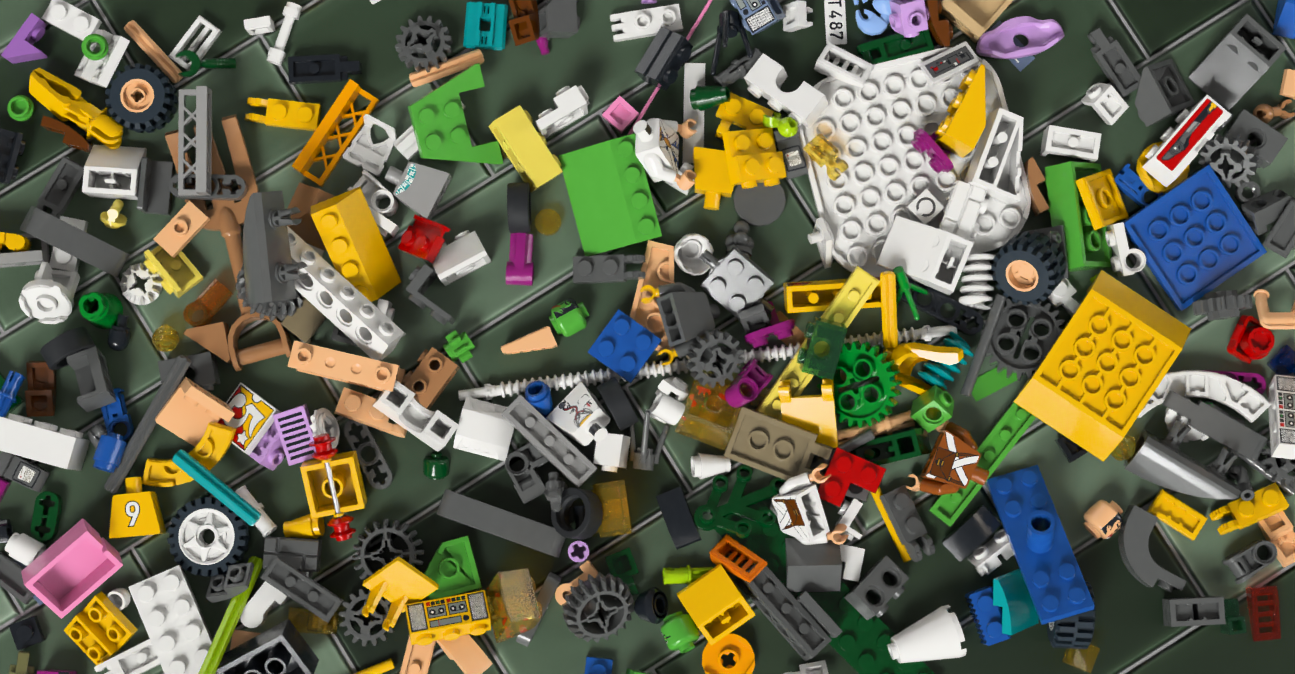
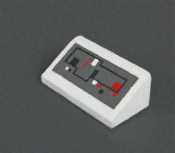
M965 41L920 63L919 66L931 88L978 65L980 61Z

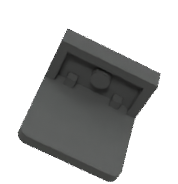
M425 263L422 268L417 266L409 277L411 282L406 288L410 294L408 299L422 310L426 306L432 311L429 314L441 324L445 325L449 322L453 325L455 320L452 316L423 296L438 275Z

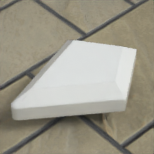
M823 218L816 219L813 233L808 234V240L810 244L817 243L824 268L826 269L830 268L833 262L834 236L827 221Z

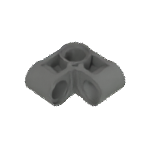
M530 442L510 453L505 460L506 470L523 504L544 494L546 489L534 469H537L549 460ZM515 457H520L525 462L524 468L518 472L511 470L509 466L510 461Z

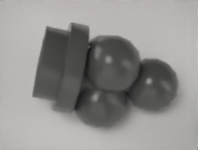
M737 221L734 225V232L736 234H730L726 237V254L736 246L747 257H752L754 240L747 235L750 228L746 221Z

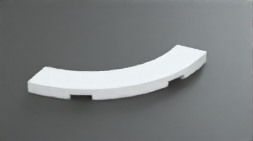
M1183 370L1170 372L1164 376L1137 418H1141L1149 410L1162 404L1170 390L1184 398H1205L1222 403L1237 411L1250 423L1254 422L1272 404L1252 387L1226 375L1211 371Z

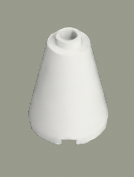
M944 605L891 637V643L888 644L891 658L893 660L897 659L899 663L966 656L967 650L966 648L961 650L960 642L965 641L964 634L956 614L947 611L950 606Z

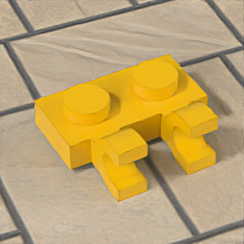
M730 92V102L720 104L716 112V117L722 120L715 137L723 140L722 134L728 132L732 124L746 130L767 128L763 126V115L772 117L774 111Z

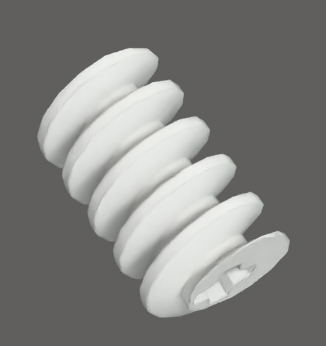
M973 253L968 256L966 263L970 265H966L963 268V272L968 275L961 278V282L967 286L960 288V292L966 296L960 297L959 303L973 309H991L984 305V303L993 300V297L986 295V291L994 290V287L987 284V281L993 280L989 271H991L992 267L990 260H993L995 255Z

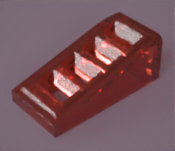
M1277 585L1246 588L1253 641L1281 639ZM1268 595V600L1258 601L1257 596ZM1269 605L1270 610L1258 612V606ZM1271 616V621L1259 622V617ZM1272 626L1273 632L1259 633V628Z

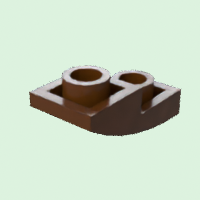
M924 0L925 6L929 11L928 29L938 45L950 46V40L953 38V28L949 24L948 19H939L938 14H941L942 11L941 0Z

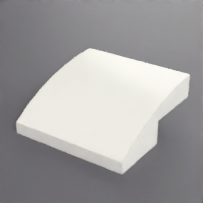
M97 29L95 34L103 36L108 42V53L103 59L97 61L90 60L84 55L74 76L107 88L130 41L122 36ZM93 43L90 46V50L92 52H98L100 50V45L98 43Z

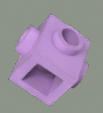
M924 0L889 1L891 9L889 22L895 32L904 35V37H915L920 34V31L928 29L929 11L925 6Z

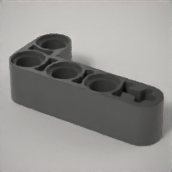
M31 206L20 227V230L117 278L130 255L34 206Z

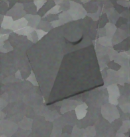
M1172 58L1143 68L1135 106L1138 109L1139 118L1145 123L1146 127L1161 122L1183 111L1185 108L1187 109L1195 105Z

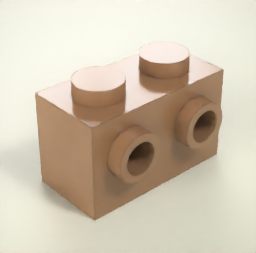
M433 347L430 351L427 349L423 351L417 360L419 366L414 372L410 370L401 382V384L415 393L414 399L428 410H430L460 369L457 364Z

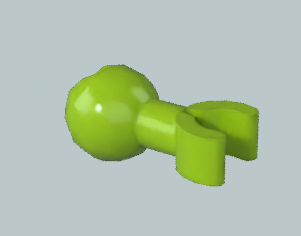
M774 112V117L763 115V126L778 128V132L783 137L794 136L798 131V122L792 117L781 118V114Z

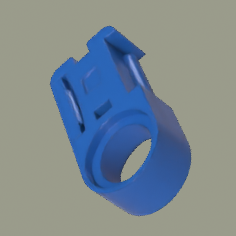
M1126 164L1114 177L1118 189L1143 209L1148 205L1144 201V194L1151 190L1147 189L1148 187H1146L1140 177L1129 168L1131 164ZM1155 193L1157 198L1163 195V193Z
M115 388L114 393L117 401L101 407L107 433H114L113 430L117 423L122 422L127 426V433L122 440L126 442L133 436L134 427L131 415L126 414L128 412L124 395H121L125 391Z

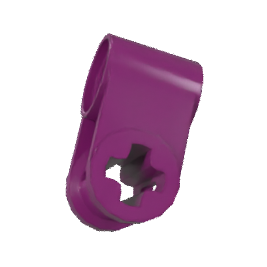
M756 358L750 359L740 369V373H738L726 389L725 398L730 406L739 408L754 400L772 380L773 375L771 373L767 374L757 364L758 360Z

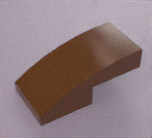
M509 0L514 19L508 22L515 46L538 40L539 14L537 1Z
M43 115L40 125L49 131L63 134L64 144L71 148L91 152L93 145L82 135L64 123Z
M29 361L26 363L28 389L25 390L27 417L54 416L56 406V370L49 369L45 361Z

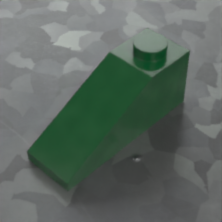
M918 428L873 439L849 453L880 466L930 454L932 449L927 431L924 428Z

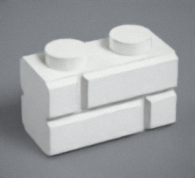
M957 180L953 185L938 229L950 232L966 240L974 239L980 224L976 223L979 213L984 214L989 199L985 198L987 191Z

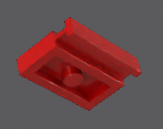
M414 215L413 218L416 220L413 226L409 225L407 231L402 235L398 249L433 263L445 241L442 237L445 232L449 233L450 229L437 222Z

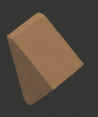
M219 322L185 330L184 335L225 362L232 364L228 349V334L230 330L227 323Z

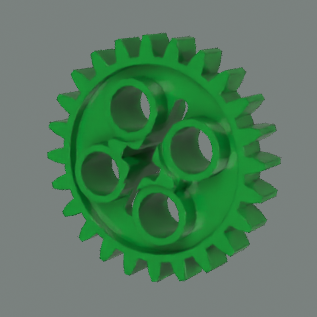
M859 341L852 342V345L848 342L842 344V348H834V354L831 353L826 358L828 362L821 365L825 372L819 373L817 376L821 379L833 377L836 415L840 414L839 422L842 423L848 419L849 427L857 423L859 428H862L866 423L870 427L876 424V420L878 422L885 420L884 414L890 415L893 413L890 406L898 405V402L893 397L901 395V392L895 389V386L901 384L902 381L895 380L894 378L900 371L891 369L895 361L887 362L885 359L888 352L878 354L879 346L877 345L870 349V342L868 341L862 345ZM864 362L870 366L869 374L863 369ZM841 369L846 373V381L840 377ZM871 377H879V381L845 392L839 391L840 387ZM872 387L877 389L879 394L878 399L873 397L871 392ZM849 395H851L854 398L855 406H852L849 403Z

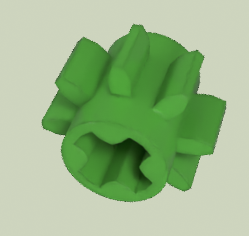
M454 330L445 336L448 342L443 345V348L453 362L460 359L464 363L473 357L470 351L475 348V345L465 331L458 334Z

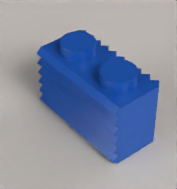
M986 586L965 594L966 602L969 603L968 608H971L970 613L973 614V623H976L975 628L978 629L977 633L980 634L979 638L982 639L980 643L990 646L1011 638L1010 635L1002 634V611L999 606L993 605L992 586Z

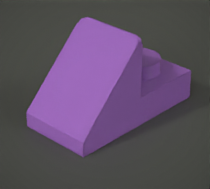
M31 13L1 56L12 64L47 58V55L33 46L35 41L37 42L43 37L47 24Z

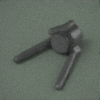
M649 410L645 411L642 445L637 447V452L634 424L628 427L629 437H631L630 461H633L632 468L653 470L654 464H659L660 453L669 430V425L666 424L653 454V449L647 448L650 424Z

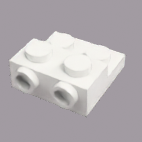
M575 85L572 88L565 86L557 91L556 97L553 98L555 110L549 108L539 114L536 124L538 131L541 132L545 139L588 114L587 105L590 104L588 101L589 97L582 85L578 87Z

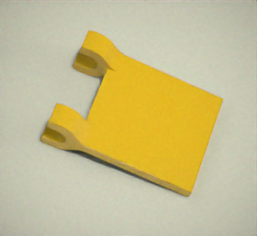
M833 377L822 378V395L792 396L791 380H780L778 393L781 403L782 421L818 434L815 442L837 448L838 434Z

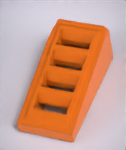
M727 534L709 552L711 562L716 565L721 564L726 571L749 583L767 566L765 560ZM730 551L733 552L728 558L725 557ZM737 556H740L734 563L732 562ZM745 559L748 560V561L742 566V568L739 567V565H740ZM753 563L756 564L749 573L746 572Z

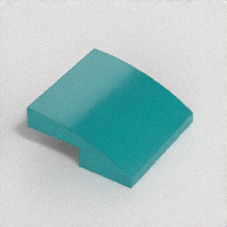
M1020 568L993 580V605L1002 607V634L1013 635L1039 623V617Z

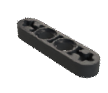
M908 278L909 283L928 290V293L931 295V303L923 306L917 301V294L919 292L914 291L912 298L918 310L946 325L956 327L959 332L966 335H974L983 328V318L978 312L931 287ZM903 292V295L900 300L909 304L906 295ZM948 303L954 307L955 313L953 317L945 318L941 315L940 308L943 304ZM960 309L965 312L962 314V317L965 319L975 318L974 323L977 324V328L972 327L968 330L966 328L967 323L961 319L958 321V324L954 323V320L960 314Z

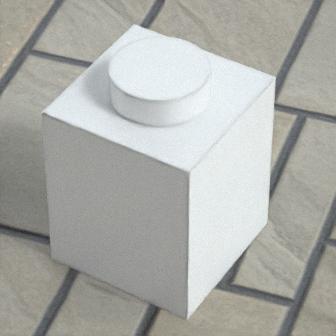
M608 433L603 441L596 442L593 464L602 465L601 470L617 473L618 468L626 469L631 437Z

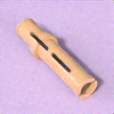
M911 410L892 416L884 415L885 420L881 422L876 420V424L870 427L866 423L862 428L856 425L838 430V446L868 429H871L876 437L887 434V436L893 435L892 432L915 427L914 419L910 417Z

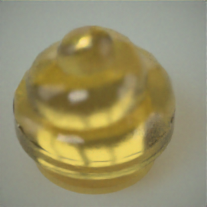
M163 324L153 333L152 342L157 350L169 352L176 348L179 342V334L173 327Z
M1125 435L1111 452L1112 457L1118 461L1130 459L1135 453V438Z

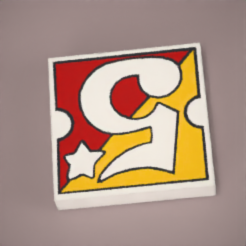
M240 382L226 402L235 413L229 422L221 418L218 423L236 428L232 443L244 453L250 455L273 424V415L281 412Z

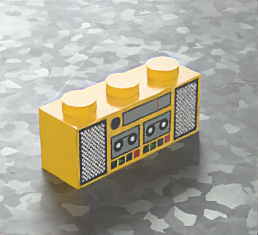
M485 590L405 605L411 645H428L440 639L455 640L462 635L471 634L476 636L491 630V618Z

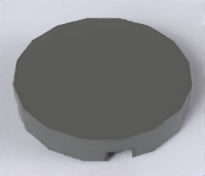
M763 182L757 183V187L742 189L741 185H738L735 189L733 203L737 215L743 221H746L749 225L761 227L770 225L780 217L786 202L784 189L780 184L765 187Z

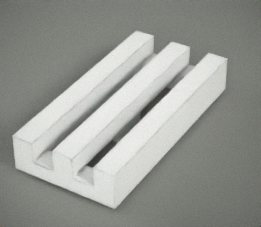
M200 15L168 56L187 71L190 70L191 62L187 64L188 59L186 57L180 59L175 58V56L183 51L201 25H205L204 29L188 48V50L195 52L210 30H212L211 34L196 52L200 60L222 33L220 29Z

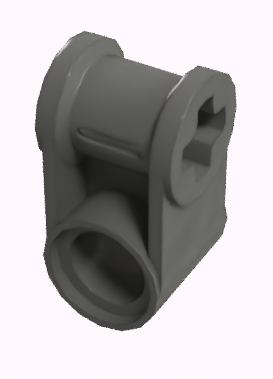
M1255 540L1224 558L1222 563L1228 565L1236 577L1234 580L1236 584H1241L1253 577L1258 571L1273 563L1277 557V549L1269 541ZM1264 545L1267 548V556L1261 560L1257 556V549L1259 546Z

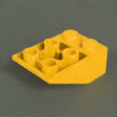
M983 64L976 70L971 69L968 75L964 76L959 85V89L962 92H959L956 98L952 99L947 109L950 115H947L945 120L941 121L935 132V135L938 136L936 144L961 158H964L975 148L986 126L985 65Z

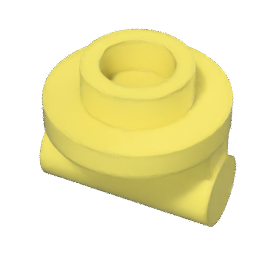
M116 199L108 211L101 213L100 220L106 227L118 229L126 225L127 218L120 214L124 206L122 200Z

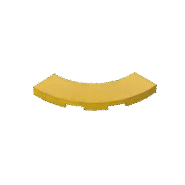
M212 421L209 422L201 441L188 454L210 471L226 454L233 441L236 428ZM150 457L146 461L142 484L155 487H172L191 482L194 479L173 463L172 459Z

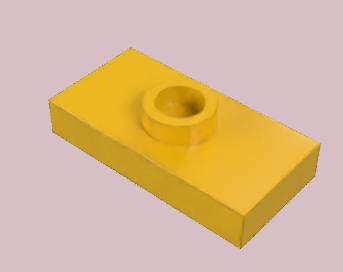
M1160 489L1147 512L1158 517L1160 521L1192 541L1195 540L1208 519L1163 489Z

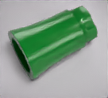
M90 292L83 295L78 303L81 315L99 329H109L112 325H116L118 314H123L121 301L110 293Z

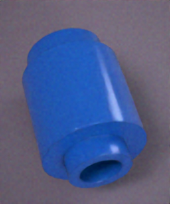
M108 432L107 436L101 435L93 457L95 461L94 468L109 473H114L115 468H119L127 445L126 442L122 441V435Z

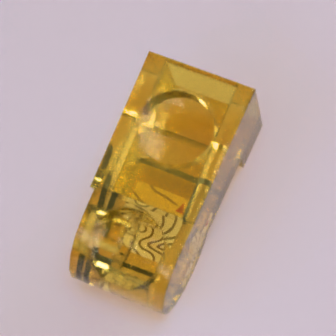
M289 607L288 619L299 633L337 634L339 612H335L327 623L306 608Z

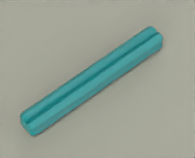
M180 449L173 456V463L247 524L253 526L258 522L261 517L260 512L186 451Z

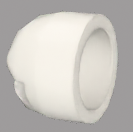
M116 588L109 592L107 597L121 611L129 605L131 595L125 588Z

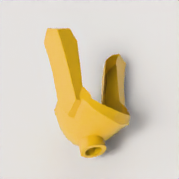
M916 342L901 343L896 348L883 349V353L888 352L885 360L887 362L895 361L891 369L900 371L894 376L895 380L902 381L899 386L919 395H922L932 386L910 376L913 367L917 363L928 361L929 359L952 365L959 363L964 357L963 349L958 347L934 346Z

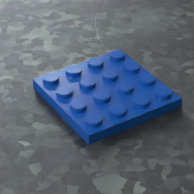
M1205 165L1124 221L1126 234L1136 249L1141 250L1145 254L1146 264L1177 311L1184 310L1193 302L1203 297L1204 294L1210 292L1267 252L1210 165Z

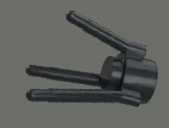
M726 10L719 15V26H717V38L710 72L713 76L716 74L721 43L726 48L728 46V38L737 36L738 32L741 34L748 57H753L745 27L740 21L739 13L736 11Z

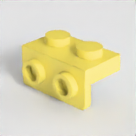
M160 245L152 251L149 249L144 251L146 260L143 263L152 274L156 272L163 279L160 283L169 295L174 293L177 298H180L204 280L200 272L182 251L175 258Z

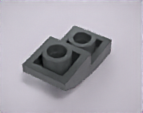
M250 562L230 565L227 573L211 576L206 598L211 603L243 593L249 587L254 564Z

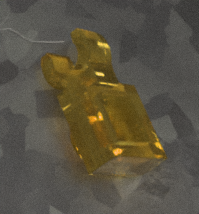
M819 133L803 148L809 157L821 168L826 165L827 175L833 181H836L841 176L836 168L843 173L849 167L844 160L836 155L839 150L822 133Z

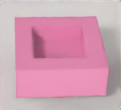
M621 96L602 114V117L621 134L639 116V112Z

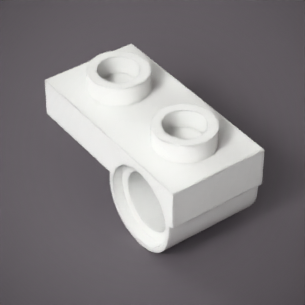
M1124 222L1107 225L1108 231H1105L1107 245L1112 247L1113 257H1111V266L1113 271L1117 272L1118 277L1132 275L1135 272L1141 271L1145 267L1146 256L1139 249H1129ZM1130 253L1136 257V264L1133 268L1128 267L1126 264V257Z

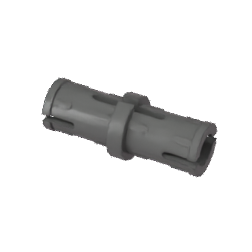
M754 48L752 50V58H749L746 54L739 60H733L731 66L713 77L716 85L722 87L730 86L738 79H744L762 53L757 48Z

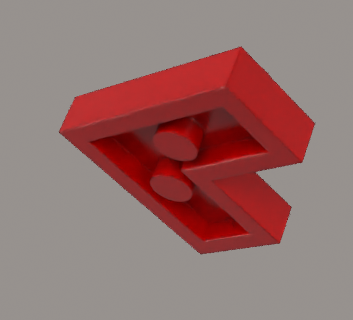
M837 447L824 475L831 474V476L824 483L820 484L818 489L819 497L826 502L841 507L851 483L876 494L886 469Z

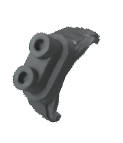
M558 472L548 473V482H546V489L544 490L545 497L550 501L551 509L554 512L561 510L562 492L568 489V485L563 481L562 477H559ZM573 504L569 511L570 524L574 522Z

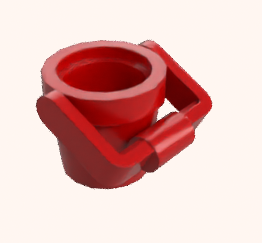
M1242 315L1230 337L1227 352L1239 360L1250 364L1252 360H1259L1268 355L1274 346V335L1270 330L1264 328L1258 319L1250 315ZM1248 322H1251L1255 325L1246 328Z

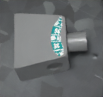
M409 162L404 172L390 166L385 175V180L396 185L393 195L397 200L419 216L431 220L452 177L447 172Z

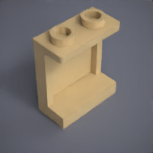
M942 0L941 14L976 44L1013 0Z

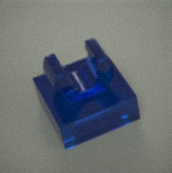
M1284 345L1266 365L1277 375L1294 377L1295 351L1288 345Z

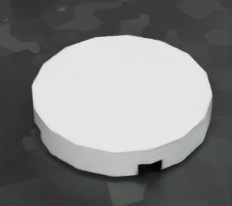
M37 279L28 282L23 287L19 297V304L23 312L30 318L32 316L38 318V322L44 324H57L68 319L74 306V300L69 290L60 283L49 279Z

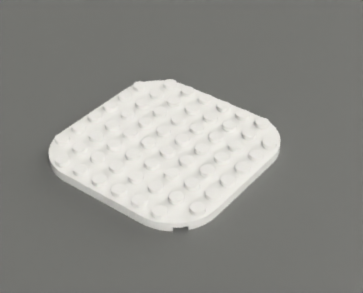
M953 47L939 48L874 64V69L863 87L835 79L832 76L821 80L813 86L825 95L828 106L810 129L803 124L798 126L799 138L818 216L827 221L834 236L833 258L846 270L853 272L858 265L875 278L880 277L881 272L891 271L876 264L896 216L919 222L906 207L926 188L944 206V209L927 224L928 226L938 228L953 185L957 180L964 182L978 142L975 148L964 158L952 152L947 156L954 168L948 173L941 171L938 174L929 165L928 162L931 158L926 152L919 153L911 143L914 139L913 133L918 128H922L929 135L937 130L941 121H944L946 116L950 115L947 109L952 99L956 98L959 92H962L959 89L962 79L965 75H968L971 69L976 70L981 64L985 65L986 120L989 112L999 107L1008 111L1000 79L985 59L982 60L978 57L980 61L978 65L931 88L919 64ZM859 68L855 75L860 77L864 70ZM1021 155L1020 202L1008 204L991 196H985L986 199H989L984 214L979 213L976 223L980 224L976 237L969 239V241L974 242L970 254L986 253L1003 247L1023 228L1030 212L1031 196Z

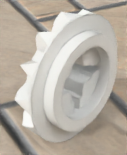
M141 262L130 265L122 273V279L119 283L122 295L128 301L137 305H146L155 301L163 288L160 283L162 278L157 272L152 274L145 264ZM136 275L143 280L148 279L144 284L147 293L140 288H134L137 284Z
M326 408L314 410V414L310 418L312 422L310 428L313 430L312 436L329 433L330 437L336 438L331 443L332 448H336L340 436L336 418Z

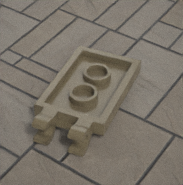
M742 406L724 457L788 480L805 472L811 474L814 468H810L814 455L829 460L833 447L815 442L818 436L816 433Z

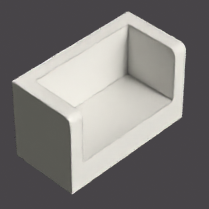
M1049 125L1043 132L1040 156H1046L1050 153L1087 160L1086 163H1094L1098 160L1102 134Z

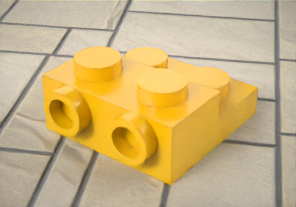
M773 128L728 131L722 134L731 186L741 185L742 189L757 187V183L764 182V186L768 187L780 184V179L787 177L782 151L776 152Z

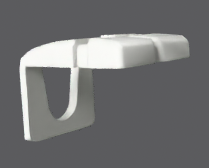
M365 114L363 116L364 126L351 142L352 145L346 149L342 156L344 160L357 167L362 166L363 170L379 177L384 169V163L388 161L394 146L392 143L397 139L396 130L384 122ZM373 124L382 127L387 132L389 138L381 143L373 144L370 136Z

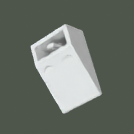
M896 216L876 264L891 271L895 267L902 266L907 278L950 295L955 290L974 242L950 232Z

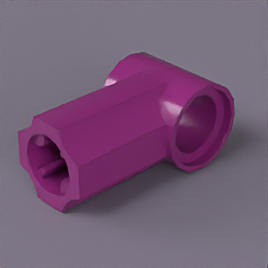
M511 233L509 261L506 264V285L533 286V234Z

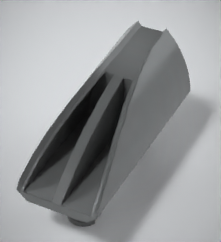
M282 191L253 193L249 198L243 228V267L247 304L295 299L297 297L294 280H304L308 277V273L297 272L299 269L308 267L306 263H292L287 225H298L301 223L302 219L291 218V215L301 211L297 207L284 208Z
M1176 419L1175 424L1165 439H1161L1144 429L1124 462V469L1154 484L1179 493L1202 498L1231 500L1238 498L1241 493L1238 485L1225 476L1238 456L1232 452L1226 458L1229 451L1223 447L1212 466L1207 467L1182 452L1178 447L1191 430V427L1186 424L1179 431L1182 423L1178 419Z

